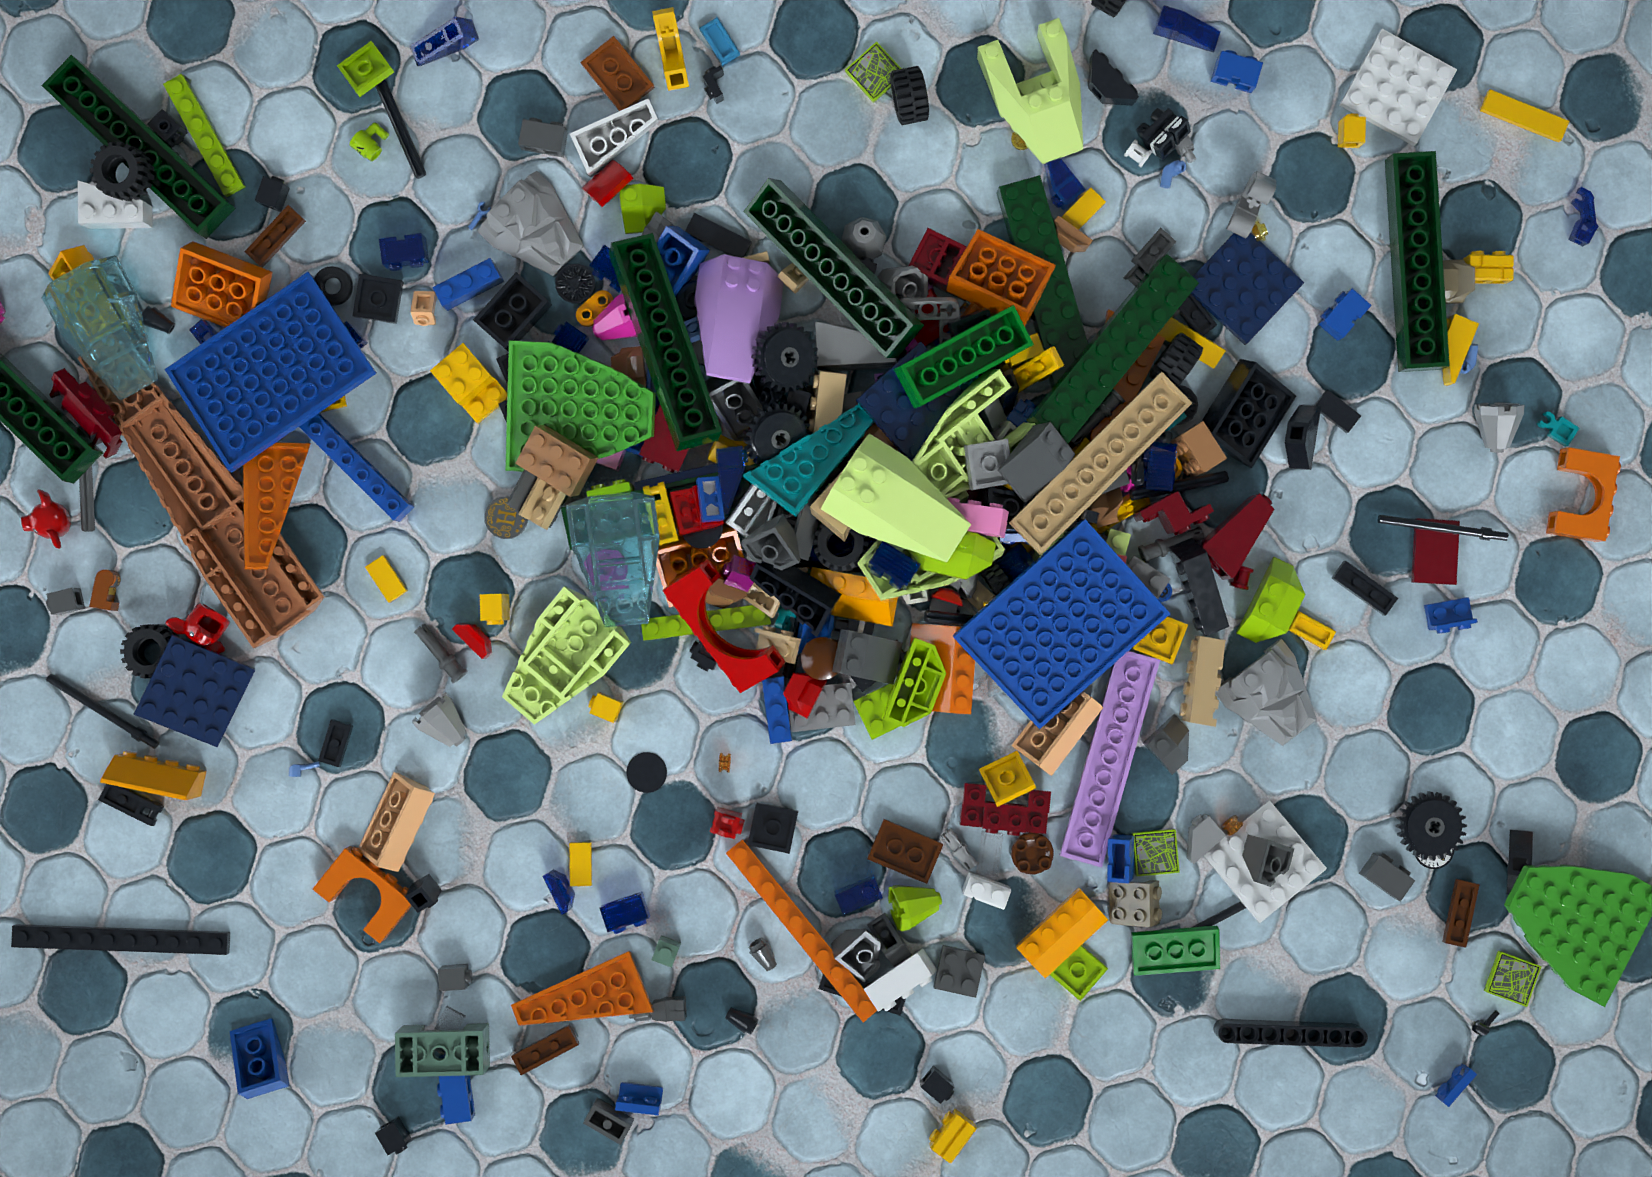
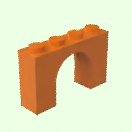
M1570 447L1560 449L1557 471L1579 474L1586 477L1595 489V501L1591 509L1583 515L1561 511L1549 512L1547 534L1592 542L1606 541L1610 533L1609 519L1614 510L1612 505L1613 496L1617 492L1616 478L1621 469L1620 456Z
M349 846L342 851L314 886L313 890L330 903L337 898L350 880L366 878L372 881L380 891L381 905L363 931L378 943H381L412 907L404 897L409 888L401 887L393 875L385 874L381 871L380 867H377L363 856L359 848Z

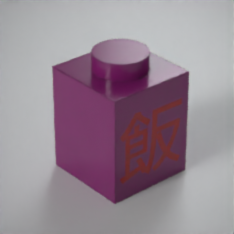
M734 555L730 562H726L723 567L722 574L725 575L724 584L748 592L754 583L749 578L756 563Z

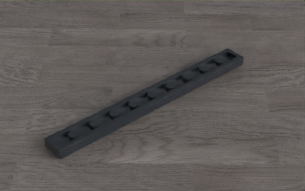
M15 924L12 926L11 947L227 955L230 951V932Z

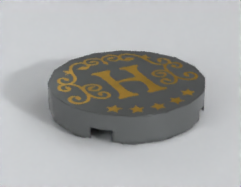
M499 497L493 500L485 512L487 529L494 536L501 539H513L519 536L525 530L528 519L520 516L519 511L507 505L509 497Z

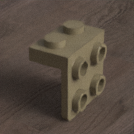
M1149 880L1144 883L1130 882L1129 884L1110 882V923L1138 927H1153L1160 924L1162 910L1159 900L1162 896V889L1159 887V881Z

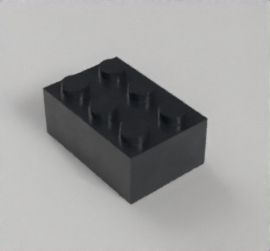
M515 272L473 321L509 352V341H520L548 311L552 304L522 276Z

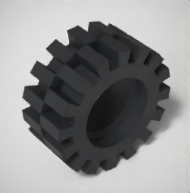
M995 561L992 562L990 567L980 572L996 596L1011 583Z

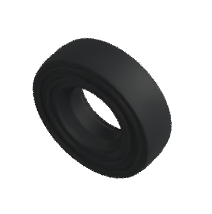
M335 266L325 267L314 277L332 306L341 305L350 298L353 291V283L349 274L343 269ZM331 278H337L341 283V288L336 294H329L325 289L327 280Z

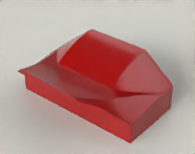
M459 623L452 628L481 659H487L492 654L491 639L476 624Z
M806 672L793 673L783 692L788 702V710L808 719L827 680L814 679Z

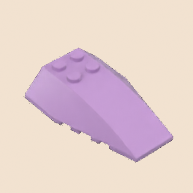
M724 254L699 264L694 302L697 308V321L700 327V339L703 345L702 352L707 376L745 383L751 382L757 368L752 367L756 363V359L751 358L752 355H756V351L752 349L754 346H758L756 338H763L760 332L767 331V326H774V323L778 321L781 310L783 281L777 277L778 273L768 263Z

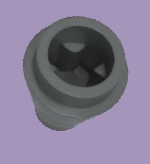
M758 938L749 945V953L766 971L776 967L777 963L768 941Z

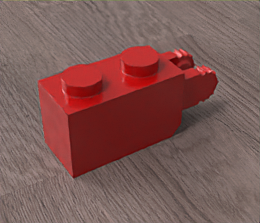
M717 807L710 832L735 839L737 834L741 835L745 822L744 819H741L742 813Z

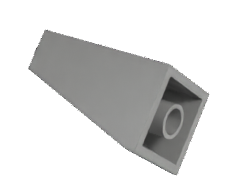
M815 322L816 348H818L817 356L819 357L817 359L818 370L885 369L893 367L900 359V356L898 358H885L859 331Z

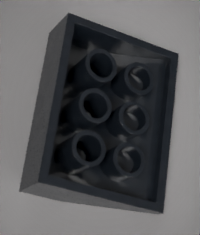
M1240 359L1201 422L1204 421L1223 452L1247 467L1252 468L1290 408L1296 395L1257 362Z

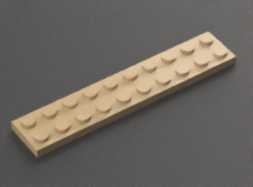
M1163 372L1159 373L1009 524L1039 555L1042 554L1192 402Z

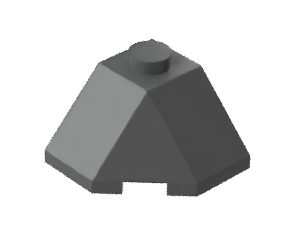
M783 514L762 524L740 543L752 561L758 563L764 561L773 564L774 568L780 570L800 562L795 531Z
M1175 714L1143 742L1171 775L1188 761L1189 729Z
M1248 835L1242 856L1253 881L1271 887L1276 882L1275 878L1279 874L1284 875L1289 870L1294 848L1268 839Z
M867 929L845 930L831 943L834 959L863 982L879 969L881 942Z

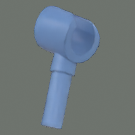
M484 201L478 204L479 212L469 224L468 228L470 230L483 217L486 218L491 210V207H489L487 211H481L485 206Z
M320 763L293 764L289 767V776L301 777V770L320 767Z

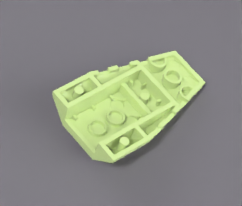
M868 434L857 448L821 510L859 534L944 562H948L971 525L906 456L871 434Z
M564 586L537 619L535 628L529 636L524 652L518 660V665L502 697L535 725L604 676L631 642L620 624L591 599Z

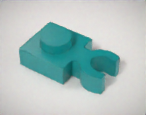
M1544 412L1542 415L1547 417L1548 422L1538 421L1536 423L1537 426L1543 429L1548 428L1550 431L1547 436L1564 447L1569 446L1580 428L1562 416L1555 420L1553 413Z

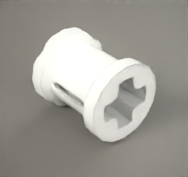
M1135 139L1124 156L1131 157L1139 163V167H1142L1153 151H1147Z

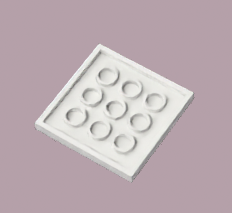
M1382 29L1339 106L1352 113L1359 114V117H1366V120L1415 146L1457 69Z
M1270 800L1236 826L1204 855V858L1258 923L1265 920L1327 869ZM1248 835L1268 839L1294 848L1289 870L1284 875L1279 874L1275 878L1276 882L1271 887L1254 882L1243 859L1244 844Z

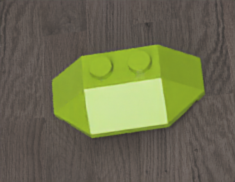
M967 531L948 562L915 551H908L922 570L967 580L992 565L996 543L977 533Z
M1276 557L1272 558L1236 634L1257 643L1288 632L1306 595L1294 566Z
M917 638L913 639L904 656L889 695L883 717L884 720L905 727L931 714L946 676L945 668L935 645Z

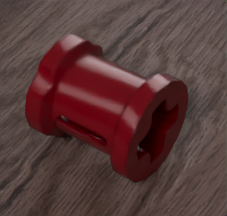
M1241 566L1229 586L1248 590L1249 577L1254 569Z

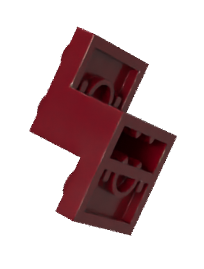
M927 228L908 266H914L920 270L919 272L925 274L930 285L966 302V300L946 290L949 277L967 246Z
M1177 491L1134 513L1133 517L1136 522L1142 520L1143 523L1158 517L1167 534L1174 533V535H1178L1191 529L1190 524L1196 525L1210 518L1208 514L1214 512L1210 504H1207L1189 512Z

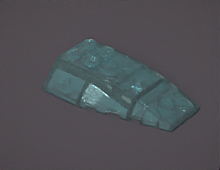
M114 255L85 262L48 284L41 298L60 334L119 400L129 397L158 380L152 352L149 351L147 343L149 341L148 336L144 332L142 324V313L139 311L137 304V293L117 256Z
M627 492L589 496L567 504L566 512L572 550L578 559L580 569L586 578L587 586L594 597L595 605L604 626L615 627L648 623L660 541L655 496Z

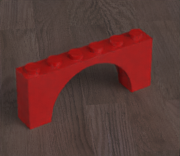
M707 558L671 581L662 591L668 601L677 609L680 617L692 629L693 634L702 642L706 651L717 662L718 667L730 679L731 684L739 693H742L777 673L785 663V660L773 645L757 650L743 649L730 644L714 630L706 612V596L710 586L721 575Z

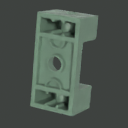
M489 1023L467 1024L462 1030H425V1025H403L395 1032L396 1077L484 1075L490 1067ZM443 1048L446 1052L445 1058L440 1059L436 1057L435 1049Z

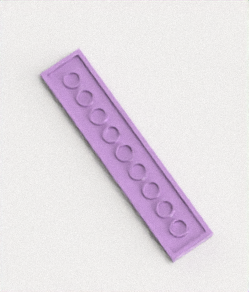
M1128 651L1113 664L1101 705L1103 709L1098 715L1060 850V856L1102 868L1108 848V838L1112 834L1160 663L1159 659Z

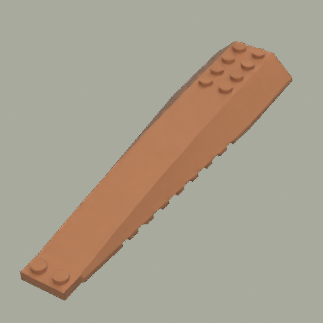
M113 333L77 358L88 373L89 380L98 395L115 413L112 419L115 420L121 430V435L126 439L130 451L137 458L141 470L148 477L152 489L159 496V501L163 508H166L171 517L170 520L181 534V539L192 553L191 556L203 577L251 646L257 648L280 637L313 613L325 596L281 534L278 537L268 569H244L243 487L129 351L125 349L118 337Z

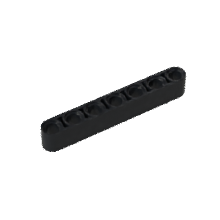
M1219 1019L1213 1027L1214 1033L1222 1042L1233 1044L1359 1048L1364 1046L1368 1040L1367 1033L1354 1023ZM1224 1027H1230L1227 1035H1221V1030ZM1251 1027V1033L1248 1036H1243V1030ZM1272 1028V1034L1269 1037H1265L1266 1029ZM1289 1029H1294L1293 1036L1287 1038L1286 1032ZM1315 1029V1036L1308 1038L1309 1031ZM1333 1030H1337V1036L1330 1039V1033ZM1358 1031V1037L1351 1040L1352 1033Z

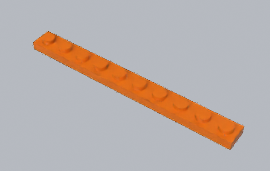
M743 839L726 852L728 857L860 1020L865 1022L877 1009L864 991V988L847 968L834 959L830 946Z

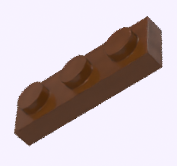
M287 205L244 252L263 268L306 220L292 207Z
M1455 879L1442 942L1464 948L1467 947L1480 884Z
M569 1024L512 1054L511 1058L520 1075H523L571 1050L580 1043Z

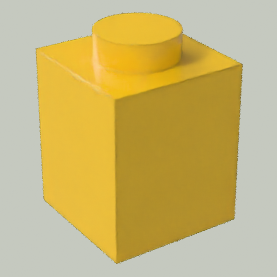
M1356 113L1345 115L1338 122V148H1360L1365 143L1366 117H1359V114Z
M600 692L597 693V696H592L588 707L591 708L590 714L614 723L624 702Z

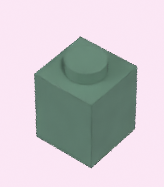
M661 935L652 961L672 968L681 942Z

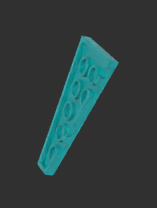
M858 404L838 416L836 420L828 425H823L815 433L807 435L781 451L779 455L769 461L766 460L759 467L748 471L743 476L796 517L874 424V421Z

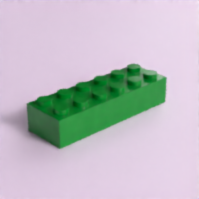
M1013 305L900 365L894 371L914 408H917L1034 344Z

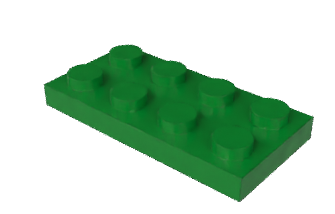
M1218 926L1131 932L1134 976L1220 969V932Z

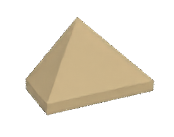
M755 583L747 592V596L743 598L771 618L775 617L780 605L776 597H770Z

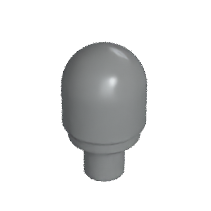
M1187 135L1176 145L1175 149L1181 157H1186L1188 163H1192L1196 160L1193 154L1195 148Z

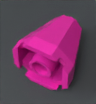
M623 294L616 296L594 320L592 330L597 338L607 341L637 337Z

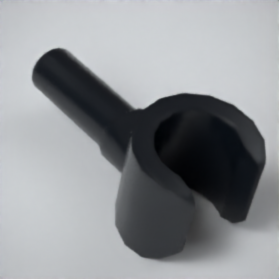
M1495 1010L1484 1023L1479 1020L1476 1021L1472 1026V1031L1479 1035H1487L1490 1031L1489 1026L1500 1013Z

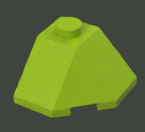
M632 184L626 185L619 191L625 234L643 233L645 226L649 224L653 215L656 212L662 215L666 210L664 187Z

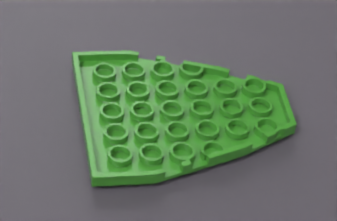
M509 341L505 471H524L522 467L515 463L536 425L548 426L594 454L598 459L614 455L654 437L656 392L611 366L555 343Z
M1528 865L1523 866L1504 905L1508 912L1513 915L1516 925L1523 930L1526 941L1552 967L1551 970L1564 981L1563 984L1576 993L1605 1007L1652 917V886L1626 872L1597 870L1575 865H1541L1539 867Z

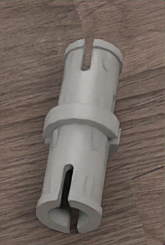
M952 828L941 835L952 850L953 856H956L961 861L967 871L977 865L978 862L970 854L966 843H962Z

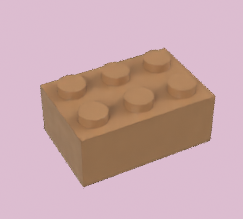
M1204 421L1189 428L1170 442V449L1182 463V471L1185 475H1190V477L1203 474L1227 459Z
M536 425L515 464L569 497L580 494L598 457L548 426Z

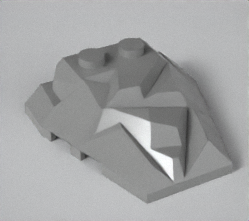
M538 171L530 174L524 181L522 179L519 180L488 212L487 219L478 230V233L494 248L502 250L516 259L519 258L552 276H555L584 247L554 187Z
M1280 638L1264 650L1265 654L1234 678L1229 677L1221 683V687L1215 694L1227 709L1235 712L1245 721L1251 723L1283 746L1315 722L1317 718L1295 655Z

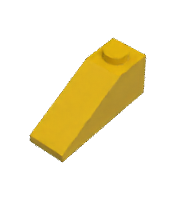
M1457 314L1447 318L1450 366L1442 369L1443 384L1446 386L1456 382L1479 323Z

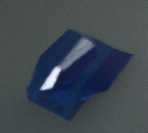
M554 869L545 873L542 877L561 915L573 908L575 892L565 874Z

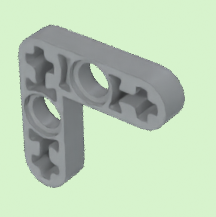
M952 297L903 298L900 300L904 305H908L909 310L919 320H939V344L951 338L950 333H945L943 328L948 322L960 318L959 304L956 299ZM915 304H918L917 314H915ZM931 304L934 309L931 313L926 314L921 310L923 305ZM937 304H940V313H937ZM948 304H952L951 312H947L945 309L948 307Z

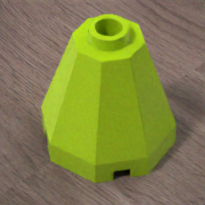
M903 885L888 887V903H892L893 910L890 909L891 916L897 930L900 931L910 930L939 911V905L942 904L940 893L936 892L933 888Z

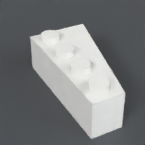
M648 98L570 133V136L587 174L591 177L659 122Z

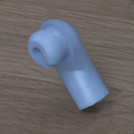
M1176 160L1163 168L1160 187L1170 188L1172 177L1186 170V163Z
M1478 344L1470 345L1459 373L1467 374L1476 366Z

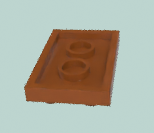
M614 36L580 62L618 111L634 105L655 88L653 83Z

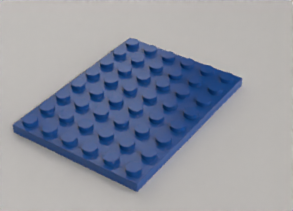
M306 272L164 369L224 465L231 473L377 374L309 272Z
M1084 519L1080 520L952 636L1027 717L1041 729L1169 616L1170 613Z

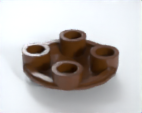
M818 637L809 641L801 654V663L805 672L814 679L819 680L830 679L838 673L832 672L838 643L826 637Z
M1029 832L1015 840L1011 849V857L1014 865L1020 872L1035 875L1048 870L1052 865L1054 850L1046 836L1040 833Z

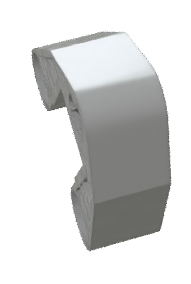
M1259 171L1254 172L1237 202L1226 229L1247 238L1255 224L1261 204L1267 205L1274 195L1276 180Z

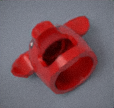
M38 489L37 492L40 496L41 504L36 505L30 514L21 517L22 528L24 531L35 532L46 539H51L55 548L60 549V537H63L71 526L69 511L63 505L52 501L48 492Z
M200 602L185 620L172 617L165 623L175 633L186 634L191 641L216 653L225 651V647L218 639L227 629L230 621L219 612Z

